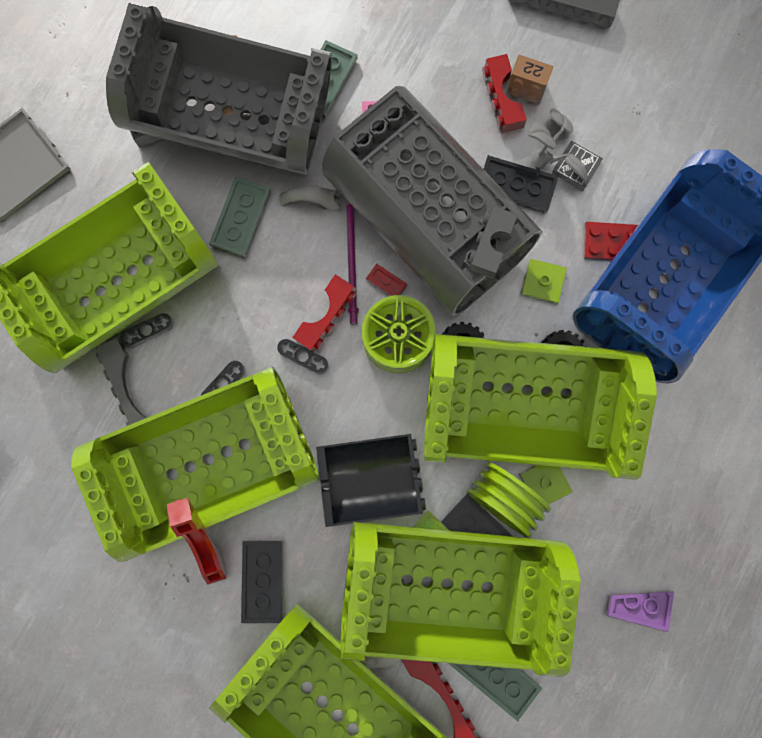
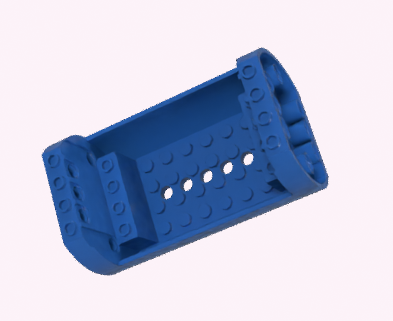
M708 149L690 156L573 312V321L578 331L601 348L643 352L651 362L655 380L658 383L669 384L679 381L693 362L694 355L762 261V175L728 150ZM682 246H686L688 248V255H685L681 252ZM671 260L678 263V269L671 267ZM660 275H665L668 278L667 284L660 281ZM650 289H654L657 292L656 299L650 297ZM639 304H644L646 306V313H643L638 309Z

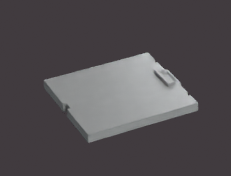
M23 108L0 124V223L71 169L54 148L56 146L50 138L35 124Z

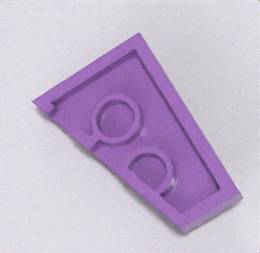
M674 591L612 595L609 598L607 616L669 632Z

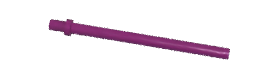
M348 204L346 205L349 283L356 288L354 206ZM357 294L353 301L349 303L348 308L350 324L352 325L358 324L357 313H359V308H357Z

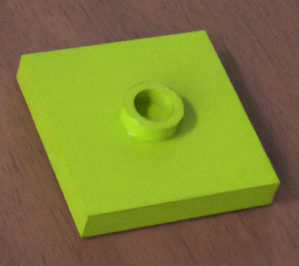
M530 259L521 296L558 304L567 267Z
M537 465L519 474L523 483L548 504L573 492L560 467Z

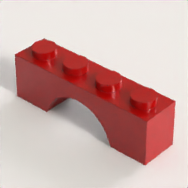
M504 54L487 58L482 71L484 78L488 80V93L492 94L493 109L498 114V126L502 128L503 133L524 128L527 118L522 103L510 100L502 89V85L510 79L512 72L508 55Z
M336 274L325 288L330 302L327 314L317 322H302L292 337L313 352L321 348L324 340H322L324 336L332 332L335 327L333 323L337 317L339 319L342 317L346 310L344 307L348 302L351 303L356 296V288Z

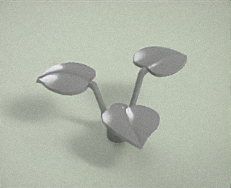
M552 108L550 115L554 122L560 126V130L552 138L549 130L540 122H535L530 127L528 136L544 144V147L532 157V160L538 168H543L547 163L552 165L555 161L565 159L568 166L586 184L587 170L575 155L564 154L553 158L555 153L552 149L556 147V139L564 130L571 134L573 132V125L566 116Z

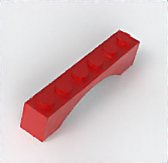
M189 498L179 499L167 504L170 527L176 537L182 536L188 543L207 585L227 579L223 558Z
M401 659L409 675L429 685L447 705L453 721V738H476L473 730H475L470 718L465 719L462 712L465 710L459 700L455 701L451 694L454 691L448 681L444 683L440 677L443 673L438 664L435 663L433 665L431 661Z

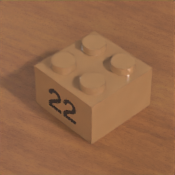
M518 54L506 92L515 97L525 98L532 103H541L554 66Z

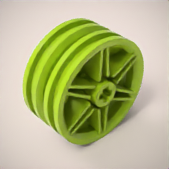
M404 295L389 296L376 302L366 313L362 324L363 346L368 358L378 368L396 374L411 372L423 365L432 352L436 326L432 314L420 301ZM388 314L393 316L392 321L386 319ZM411 315L412 320L406 322L405 317ZM397 329H400L401 336L398 337L397 334L393 332H396ZM382 331L383 335L377 337L376 332ZM420 332L422 336L417 338L414 334ZM387 347L391 348L392 353L387 354L385 349ZM410 348L412 352L405 354L404 350Z
M488 462L486 464L488 470H482L480 473L483 482L475 480L472 483L475 486L474 489L469 488L466 492L511 529L525 538H531V529L536 531L538 528L534 520L543 521L545 519L543 513H549L551 507L519 479L501 467Z

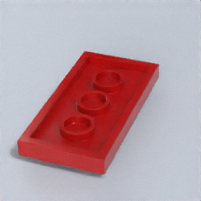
M586 221L584 259L613 260L638 225Z

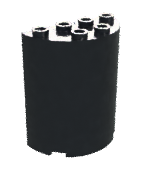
M411 434L316 447L325 527L423 514V510H426L425 498L420 497V493L423 492L422 478H417V473H420L419 458L415 459L414 451H417L416 439H412Z

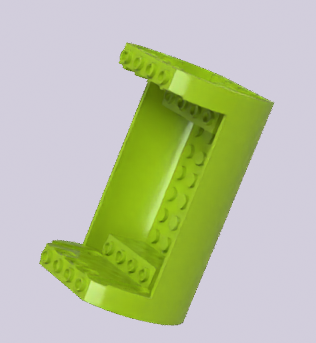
M149 161L131 172L136 178L134 181L5 264L0 263V321L15 345L36 365L48 372L58 373L220 266ZM147 257H153V262L150 265L144 263ZM137 267V273L129 275L130 268ZM116 277H121L122 282L117 286L113 285V280ZM105 287V294L98 296V289ZM89 298L90 303L83 307L81 304L82 300Z
M435 334L426 409L424 461L446 463V457L602 470L606 471L612 478L637 480L642 476L657 399L656 380L651 362L640 351ZM484 382H492L493 387L491 389H484L482 387ZM505 383L513 385L510 391H504L502 386ZM524 385L532 386V390L528 393L522 392L521 389ZM543 387H551L552 391L549 394L541 393ZM565 388L571 389V393L568 396H562L561 391Z
M273 366L79 445L74 449L71 460V469L103 548L109 556L118 562H126L183 538L182 536L176 537L169 523L167 504L173 503L176 500L189 498L203 525L207 528L320 480L314 456L289 395L277 370ZM242 439L250 441L249 449L244 450L240 447ZM224 446H229L232 449L230 457L223 456L222 448ZM206 454H211L214 457V462L211 465L204 462ZM188 461L195 463L196 469L194 472L186 470V463ZM169 469L177 471L178 475L175 480L168 477Z
M353 522L350 532L342 606L341 659L365 661V656L529 669L541 676L564 677L571 669L581 584L575 556L571 548L563 541ZM404 575L412 576L411 583L403 584L401 582ZM424 577H431L432 583L429 586L421 584ZM446 578L452 580V585L448 588H444L441 585L442 581ZM465 580L472 581V586L469 589H463L461 586ZM491 582V589L483 591L481 588L483 583Z
M298 603L209 707L224 723L229 722L245 738H448L363 661L341 659L340 641ZM304 682L312 684L313 690L306 693L302 690ZM319 696H325L328 699L326 706L318 705L317 698ZM338 709L343 712L344 716L341 720H335L332 717L334 710ZM356 724L359 731L356 734H350L347 730L348 725Z

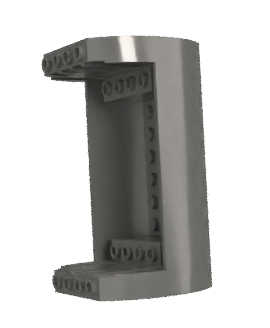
M131 1L128 3L106 75V98L109 114L115 126L121 129L307 175L326 106L332 69V53L311 48L310 56L167 19L162 17L157 7ZM191 99L197 101L194 106H188L187 102ZM213 104L215 108L212 111H207L205 106ZM227 108L233 110V113L229 116L223 114V111ZM248 113L251 115V118L243 120L241 115ZM267 118L269 123L262 125L259 123V120Z
M395 86L332 139L324 155L322 171L325 178L337 191L346 197L434 293L439 302L452 316L463 313L516 267L531 251L542 235L543 231L404 86ZM402 153H409L411 159L404 161L400 158V155ZM421 167L425 170V173L423 175H416L413 170ZM430 182H436L439 188L430 190L427 185ZM448 196L453 202L450 205H444L441 199ZM493 206L518 215L508 241L501 238H495L490 241L494 250L503 253L494 279L470 271L472 263L468 262L472 250L477 251L479 244L475 243L479 231L484 232L486 225L482 223L486 213H491ZM463 211L467 216L466 219L458 220L455 217L456 212Z

